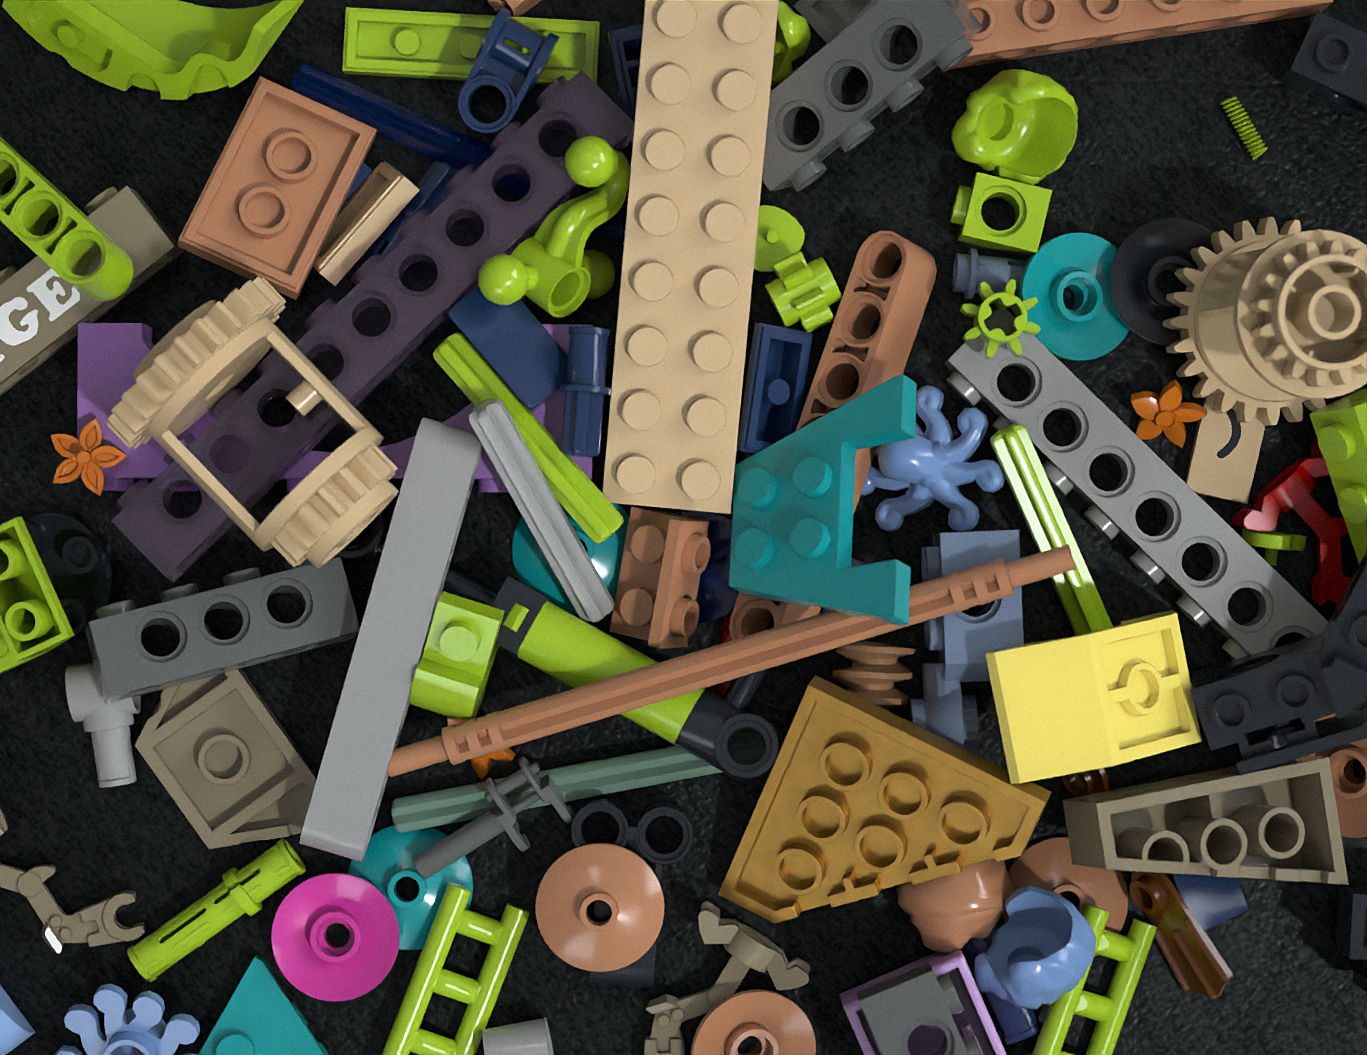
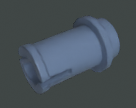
M970 248L968 254L956 253L952 289L955 292H964L965 299H972L974 293L979 294L978 285L984 281L991 287L993 294L1003 292L1004 286L1010 279L1016 280L1014 295L1019 297L1021 276L1030 258L1017 259L978 255L975 248Z

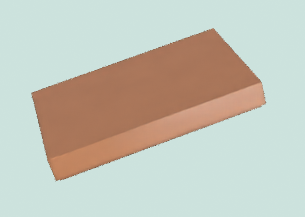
M260 76L178 239V247L254 281L260 276L277 292L296 300L375 139L377 129Z

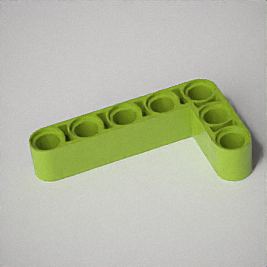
M0 137V221L61 278L96 301L107 302L117 299L126 292L133 278V264L128 254ZM13 177H16L12 189L5 195H2L6 183ZM59 215L55 228L48 234L43 235L49 220ZM102 254L101 263L98 268L91 274L86 275L87 266L90 261L97 255Z

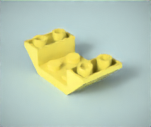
M1174 610L1121 621V625L1077 636L1033 642L985 654L1011 784L1115 766L1202 741L1195 703L1190 691L1191 682L1178 616Z

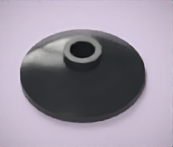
M1162 218L1138 227L1120 244L1110 266L1109 293L1117 315L1135 335L1148 342L1170 346L1175 341L1181 339L1180 330L1169 329L1163 326L1164 320L1180 316L1181 308L1165 299L1166 295L1162 294L1156 286V279L1162 271L1169 272L1175 279V288L1172 293L1185 292L1187 286L1177 278L1175 272L1181 268L1195 270L1199 268L1190 254L1193 248L1202 246L1213 253L1215 252L1211 243L1212 232L1209 229L1187 219Z

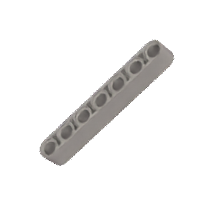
M425 417L421 420L310 800L299 844L361 862L364 859L389 776L387 773L393 751L397 748L408 711L409 697L416 668L424 652L437 602L443 590L484 447L473 431Z

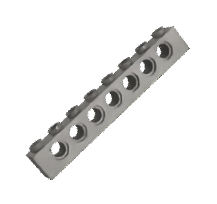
M997 308L984 323L989 331L1000 328L1005 336L1012 335L1008 325L1015 317L1008 310L1000 311ZM1021 333L1017 337L1022 346V354L1017 357L1010 353L1006 344L998 346L993 357L986 359L984 351L987 343L977 337L972 341H965L944 363L953 372L946 379L947 383L967 403L974 407L981 400L999 417L992 424L996 431L1018 423L1025 426L1037 455L1044 461L1042 466L1050 484L1064 496L1073 489L1090 506L1084 513V516L1096 529L1109 540H1112L1119 534L1136 550L1129 558L1130 561L1149 580L1157 585L1163 578L1166 579L1182 595L1175 604L1193 623L1201 629H1204L1211 623L1228 640L1221 649L1232 661L1275 648L1278 639L1287 633L1297 635L1300 640L1323 633L1328 621L1034 335ZM1004 367H1019L1029 376L1031 387L1024 400L1010 401L999 392L997 377ZM1053 410L1064 411L1075 421L1076 434L1067 446L1054 445L1044 435V420ZM1100 454L1113 457L1121 467V480L1111 491L1100 490L1090 479V465ZM1146 499H1154L1160 502L1167 513V522L1164 529L1154 536L1143 533L1137 526L1135 519L1138 506ZM1195 543L1205 546L1210 551L1213 559V565L1209 574L1197 581L1188 577L1182 568L1183 553L1189 546ZM1241 588H1246L1253 592L1258 601V611L1255 618L1244 625L1236 623L1228 612V602L1231 595Z

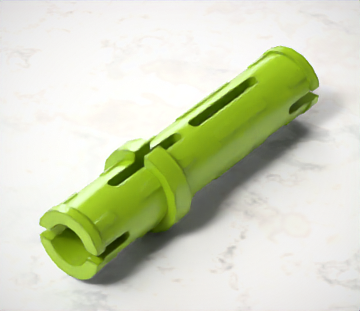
M281 838L277 841V844L242 869L238 870L232 867L222 875L224 882L185 910L179 912L175 917L139 943L129 947L127 953L131 962L144 979L153 982L157 979L158 975L203 945L207 940L243 914L247 913L253 916L263 908L262 901L296 876L306 872L302 859L290 843Z

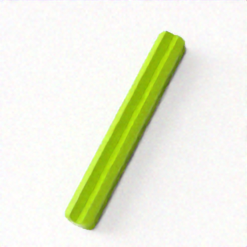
M456 332L441 342L433 353L435 361L475 406L487 399H500L503 401L557 500L593 542L599 544L616 532L624 522L623 516L569 455L563 454L561 445L525 406L463 333Z
M1018 423L998 430L991 437L990 443L1039 553L1066 544L1070 546L1076 569L1050 578L1075 635L1113 627L1025 426Z

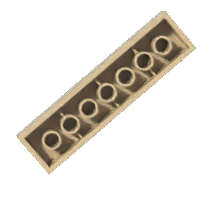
M645 0L602 492L611 503L731 513L779 0Z

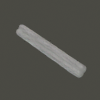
M500 399L482 401L468 413V420L580 619L585 622L592 621L593 623L602 620L605 615L614 609L612 596L503 401Z

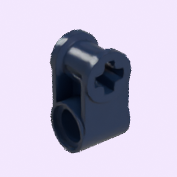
M502 7L480 46L476 56L477 60L459 95V114L464 123L473 130L486 134L498 133L508 128L517 116L531 87L534 88L560 36L552 32L544 36L512 19L511 10ZM510 39L532 51L530 56H527L506 45L504 41ZM484 86L497 87L506 98L504 114L493 123L480 122L471 111L470 103L472 96L478 89Z

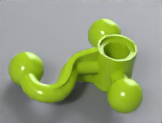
M592 135L584 136L572 142L565 157V168L568 175L576 184L588 188H597L558 206L543 221L535 235L520 243L511 255L505 253L497 254L484 262L479 270L478 286L488 301L504 306L520 300L525 295L553 317L561 318L577 310L585 298L598 299L610 292L616 282V268L613 261L604 252L595 249L584 250L590 233L596 227L611 219L620 210L629 189L631 167L630 162L622 152L614 150L606 140Z

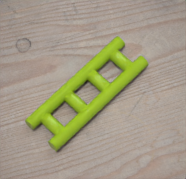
M448 882L382 1055H409L410 1052L418 1055H475L482 1039V1030L487 1026L530 911L518 905L507 903L500 921L465 909L472 891L464 886ZM456 933L491 945L477 980L442 968ZM433 992L468 1004L454 1040L419 1028Z
M1085 904L1082 915L1089 922L1096 936L1095 954L1118 960L1106 997L1083 990L1092 962L1090 963L1084 977L1079 980L1078 985L1069 993H1063L1062 997L1049 1005L1032 1055H1076L1061 1050L1074 1014L1097 1021L1085 1055L1113 1054L1155 936L1156 926L1133 918L1126 937L1104 930L1110 911L1092 904Z

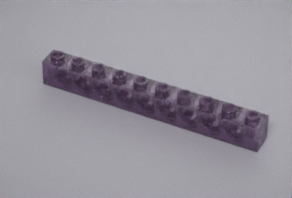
M582 69L570 81L564 76H560L552 82L536 101V104L541 108L524 125L515 120L505 127L491 143L490 148L495 153L477 170L470 164L457 173L445 187L444 193L448 198L431 214L425 209L416 213L398 232L397 236L402 242L383 259L377 253L369 258L351 278V281L356 286L338 304L332 298L326 300L305 321L304 326L309 331L295 346L310 362L317 354L324 351H333L343 357L344 366L342 372L336 379L330 382L354 407L362 402L449 318L446 313L448 310L479 287V270L487 259L497 254L505 253L511 255L520 243L535 235L543 221L552 211L571 200L585 187L576 184L568 175L565 168L566 156L552 157L541 149L540 142L547 133L553 130H564L570 133L575 140L592 135L606 140L614 150L620 152L633 140L635 123ZM507 174L521 175L529 182L530 190L519 201H504L494 192L495 184L501 177ZM462 218L477 220L484 227L483 236L476 244L468 247H461L452 243L448 238V231L455 221ZM417 262L428 263L438 272L435 283L429 289L421 292L411 291L402 284V275L406 268ZM376 306L387 310L391 315V321L387 330L381 335L367 337L356 330V319L364 309ZM275 350L261 362L257 371L262 376L245 393L236 388L215 406L210 413V416L215 420L213 424L198 438L189 433L179 440L247 511L342 421L321 400L304 417L296 411L294 419L286 426L276 428L264 423L262 414L266 403L276 396H288L303 381ZM233 440L246 443L249 448V459L241 470L234 473H225L217 468L216 455L223 444ZM167 453L163 461L168 467L150 484L143 478L131 486L117 501L116 506L121 512L111 522L166 578L175 582L235 522ZM186 485L198 487L202 495V503L198 512L185 519L173 517L169 509V501L173 492Z

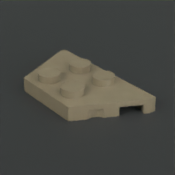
M204 622L208 633L214 638L219 639L209 623ZM242 669L164 689L161 694V700L152 717L147 720L135 743V747L208 849L301 834L318 775Z

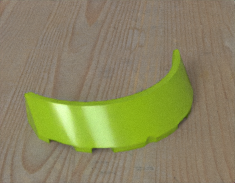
M4 0L2 7L43 47L50 52L62 55L70 66L85 75L122 91L135 86L160 92L161 99L186 100L193 93L213 91L227 86L231 88L248 78L259 66L304 0H276L260 6L235 9L212 8L181 0Z

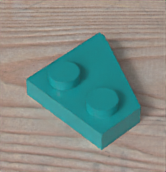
M257 954L198 1055H329L322 1043L317 1042L309 1030L307 1020L295 1002L290 1001L272 974V967L268 961Z

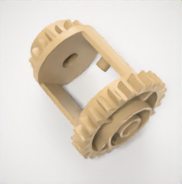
M1274 217L1260 219L1255 233L1249 221L1245 220L1234 223V240L1224 230L1211 234L1214 253L1202 246L1193 248L1190 251L1193 260L1199 267L1197 270L1191 268L1176 270L1175 275L1187 288L1185 292L1166 294L1165 299L1179 306L1181 310L1180 316L1164 320L1163 326L1169 329L1180 330L1181 339L1166 347L1167 353L1186 354L1188 361L1178 369L1176 374L1178 377L1197 374L1200 380L1192 392L1194 398H1203L1213 392L1216 393L1212 409L1214 413H1226L1236 403V419L1240 423H1250L1258 408L1264 426L1277 425L1280 409L1288 422H1299L1303 420L1302 402L1309 410L1314 412L1326 406L1324 398L1343 396L1367 383V245L1351 236L1328 230L1318 229L1301 232L1299 220L1287 221L1278 234Z
M258 276L253 282L251 280L247 281L239 290L237 288L234 289L222 303L211 300L203 304L163 337L134 371L132 377L137 383L121 396L123 400L111 410L113 414L107 418V426L129 449L132 447L136 449L142 443L145 445L154 438L263 552L274 546L294 568L308 559L316 569H319L356 538L394 499L398 490L389 480L396 474L395 471L398 468L378 448L383 440V436L274 324L279 319V314L285 309L284 304L286 300L264 278ZM272 347L303 379L286 397L292 406L304 417L323 400L355 435L321 462L259 524L176 437L220 402Z

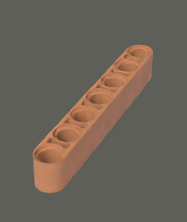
M879 231L870 235L863 242L857 253L796 431L892 377L903 374L936 279V263L930 252L892 231ZM902 257L898 271L892 275V269L896 261ZM881 317L880 326L876 333L871 336V329L875 321ZM859 378L858 388L850 397L851 387L854 381ZM877 446L862 448L856 451L853 515ZM739 592L730 619L731 638L736 640L765 631L773 619L775 628L818 615L821 607L813 605L805 607Z

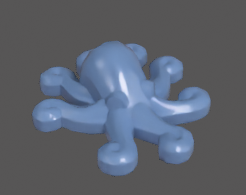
M926 385L916 391V413L925 422V432L915 422V438L878 445L874 457L879 456L880 468L874 465L870 466L861 495H867L872 493L876 487L892 491L908 488L905 495L897 498H887L879 503L875 510V521L881 529L888 532L899 530L906 515L915 514L929 507L935 500L950 509L948 524L953 530L967 532L978 524L980 517L978 507L962 495L958 486L976 481L983 491L996 492L1003 487L1005 481L1004 472L997 461L984 459L972 463L967 462L982 442L988 428L987 416L980 409H963L957 417L958 429L962 435L954 440L949 422L940 410L944 399L941 390Z
M113 984L101 985L96 990L93 1004L101 1012L105 1013L104 1026L106 1035L100 1030L98 1013L89 1005H73L69 1008L64 1018L66 1028L80 1035L87 1055H173L179 1044L187 1045L195 1042L200 1032L199 1022L188 1014L180 1013L174 1015L166 1025L162 1017L165 1011L164 1000L158 994L151 991L141 992L135 998L133 1008L125 1011L127 994L121 987ZM63 1045L55 1053V1055H83L78 1048ZM188 1053V1054H183V1055H197V1054Z

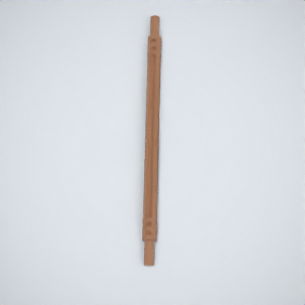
M1069 544L1007 563L1001 557L992 560V562L971 566L969 569L948 573L946 576L910 586L909 624L899 626L873 617L861 615L859 618L831 610L513 708L492 712L480 718L469 719L457 725L446 726L442 728V735L394 749L387 773L390 777H394L446 760H450L453 765L459 764L468 759L479 758L491 752L502 751L511 746L956 611L960 612L969 609V607L992 602V600L1015 595L1013 588L1075 570L1076 565Z

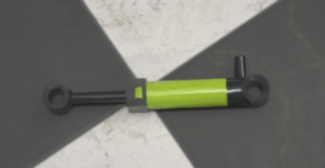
M381 512L371 522L372 530L365 542L359 545H347L336 556H341L343 562L352 565H367L381 558L390 527L384 514ZM448 569L442 592L454 594L505 611L495 647L518 660H524L574 689L659 663L549 602L547 597L507 576L500 591L496 594L453 569ZM768 669L733 679L723 698L706 688H702L620 713V715L721 770L730 778L741 782L756 781L766 776L773 768L779 752L778 736L773 726L763 717L745 711ZM741 731H751L758 734L765 744L764 756L752 765L738 764L728 753L727 747L730 739Z

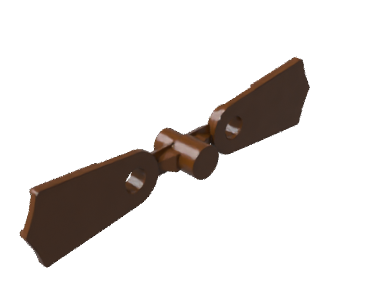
M1104 768L1061 776L1065 787L1075 797L1109 791V780ZM1132 871L1131 897L1138 908L1147 914L1151 924L1157 927L1154 937L1184 992L1202 993L1209 996L1212 1000L1218 998L1234 975L1165 873Z

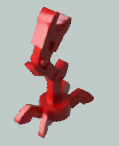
M1316 439L1310 446L1312 456L1298 458L1295 463L1280 472L1256 496L1252 509L1240 508L1230 517V521L1236 526L1261 532L1275 531L1279 514L1292 509L1317 538L1318 573L1311 581L1313 601L1321 606L1327 599L1338 604L1352 577H1345L1342 573L1340 536L1349 534L1345 520L1339 517H1330L1309 494L1318 482L1316 477L1329 475L1323 454L1318 445V439Z

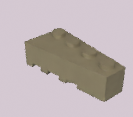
M1308 755L1244 775H1240L1237 765L1063 800L1072 864L1108 870L1349 885L1329 757Z

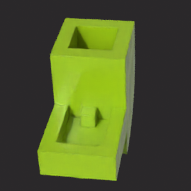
M443 591L437 602L422 658L416 668L409 704L461 721L475 718L482 703L498 649L495 647V643L505 611Z

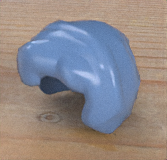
M1028 884L1018 888L1009 898L1005 899L1008 921L995 930L991 939V946L986 954L984 952L975 957L974 977L980 991L991 992L999 999L1006 1000L1018 1008L1038 1009L1042 1004L1054 1003L1062 997L1063 993H1069L1078 985L1079 980L1084 977L1087 968L1094 958L1096 936L1089 922L1070 901L1058 893Z

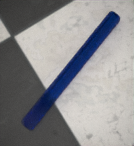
M302 64L292 80L291 91L377 129L376 133L435 160L447 162L455 169L551 212L563 203L591 192L587 188L310 64ZM622 205L620 210L611 219L596 227L594 231L624 244L627 206Z

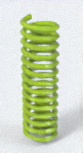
M1233 96L1221 102L1220 105H1224L1222 109H1226L1225 113H1228L1229 120L1232 121L1233 125L1236 124L1234 128H1238L1236 132H1240L1238 136H1242L1241 140H1245L1243 144H1247L1245 148H1249L1248 152H1251L1250 155L1255 160L1268 147H1264L1265 143H1262L1263 139H1260L1261 136L1258 135V131H1255L1254 124L1251 123L1249 116H1246L1247 112H1243L1245 108H1241L1242 104H1239L1238 96Z

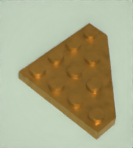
M815 675L804 693L718 895L773 923H778L796 918L802 911L828 904L833 908L879 895L882 889L911 881L913 885L960 873L966 866L995 859L996 862L1015 858L1021 856L1052 792L1031 781L1011 784L1008 770Z

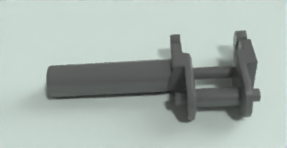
M525 757L519 759L521 769L499 783H496L492 778L485 780L488 792L484 795L489 802L494 800L497 803L496 809H490L413 857V862L420 875L424 879H428L504 831L507 832L517 848L524 852L530 848V842L524 833L520 834L516 814L540 799L544 803L551 802L562 819L568 824L573 821L575 813L569 805H565L564 796L550 775L547 774L540 778L537 772L541 769L537 762L531 765ZM529 781L535 792L512 805L505 794Z

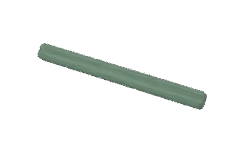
M748 731L735 734L730 739L727 749L730 757L736 763L752 765L764 756L765 744L758 734ZM675 745L543 770L537 773L540 778L549 774L562 792L565 802L720 773L722 771ZM505 778L495 779L494 781L499 783ZM526 781L505 795L514 805L535 792L529 781ZM479 782L396 798L391 802V814L396 831L403 833L476 819L490 809H496L497 803L494 800L489 802L484 795L488 792L485 782ZM540 799L525 809L551 805L552 803H544Z

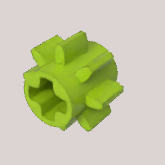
M798 251L773 264V269L778 279L764 285L785 328L800 321L805 332L810 333L834 321V316L829 306L841 301L842 295L822 257L807 264L802 252Z
M1010 279L1004 286L1003 292L993 294L991 287L984 281L978 285L979 294L984 302L980 306L963 304L960 308V312L964 315L974 317V328L966 332L962 337L963 340L972 341L979 337L987 343L984 351L986 359L993 357L998 346L1006 344L1011 354L1015 357L1022 354V346L1017 337L1021 333L1037 335L1041 330L1037 324L1027 321V311L1032 309L1038 300L1034 297L1022 302L1014 295L1016 280ZM995 303L1000 311L1009 308L1014 311L1016 318L1008 325L1012 335L1005 336L1000 328L991 331L987 329L984 321L992 314L989 304Z

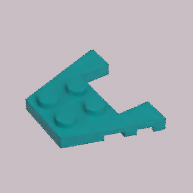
M904 374L894 376L735 465L729 573L730 587L742 594L805 607L813 605L833 609L840 614L859 618L861 615L873 617L899 626L909 624L911 568L897 559L851 567L856 451L862 448L915 438L917 384Z

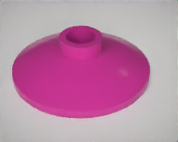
M327 873L302 882L284 898L273 921L271 941L273 954L280 971L295 988L310 997L336 1002L360 997L382 982L396 960L400 942L398 919L391 903L376 886L351 874ZM333 923L345 925L350 933L348 943L343 946H336L330 943L327 938L329 925Z

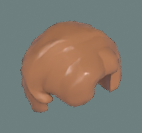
M995 859L966 866L960 873L913 885L911 881L900 884L897 887L898 905L906 914L910 915V920L917 928L923 945L933 951L952 953L961 949L971 938L981 940L988 937L995 924L1006 911L1005 899L1009 898L1014 892L1005 862H996Z

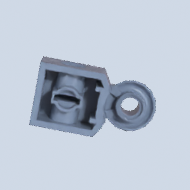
M1019 530L932 534V546L921 547L922 583L946 576L948 573L969 569L971 566L992 562V560L1001 557L1004 558L1005 563L1020 559ZM1021 586L1013 588L1015 595L1006 598L1002 597L983 604L981 609L973 614L967 615L962 611H956L923 621L925 649L936 651L937 661L922 663L923 699H910L911 723L978 755L977 702L975 695L961 694V682L991 681L985 654L1024 645Z

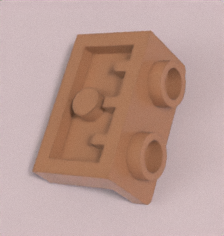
M631 507L609 632L647 640L649 646L660 649L688 647L689 637L694 633L699 620V605L696 598L700 575L705 570L710 558L711 546L707 538L710 521L647 507Z

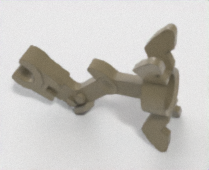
M0 809L1 836L9 827ZM0 863V887L21 893L27 897L43 922L42 938L56 953H61L64 943L88 942L89 947L131 941L139 938L146 931L144 922L133 926H124L116 919V909L118 907L136 901L135 891L124 890L117 892L115 895L88 905L75 913L66 914L62 911L44 883L46 879L56 872L55 866L43 864L25 871Z
M705 900L702 902L701 911L698 915L699 931L704 944H723L724 948L732 955L716 982L710 988L681 998L665 994L649 1001L646 1010L651 1014L655 1013L651 1035H647L645 1039L644 1055H687L681 1028L682 1022L708 1013L720 1001L733 995L750 967L763 973L768 970L777 990H790L804 986L809 982L810 964L798 957L788 961L782 948L776 946L760 932L740 923L736 919L720 918L721 908L713 902Z

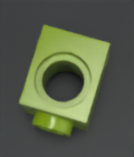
M977 172L972 179L971 187L959 185L950 222L961 225L958 241L1030 258L1033 253L1038 251L1052 190ZM990 198H1002L1008 201L1015 212L1013 226L1004 231H997L988 227L981 215L983 202Z

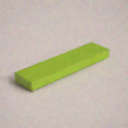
M346 7L342 71L344 74L466 81L477 60L476 56L496 16ZM511 17L544 36L551 32L560 36L536 85L597 88L600 22ZM510 39L504 41L506 45L527 56H530L532 51Z

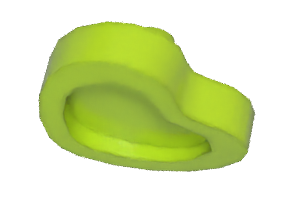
M759 206L754 270L760 273L775 272L773 264L800 251L805 239L804 230L799 222L788 212L776 206Z
M1242 528L1241 537L1251 546L1265 548L1264 560L1269 565H1276L1278 550L1305 551L1307 536L1272 531L1261 532Z

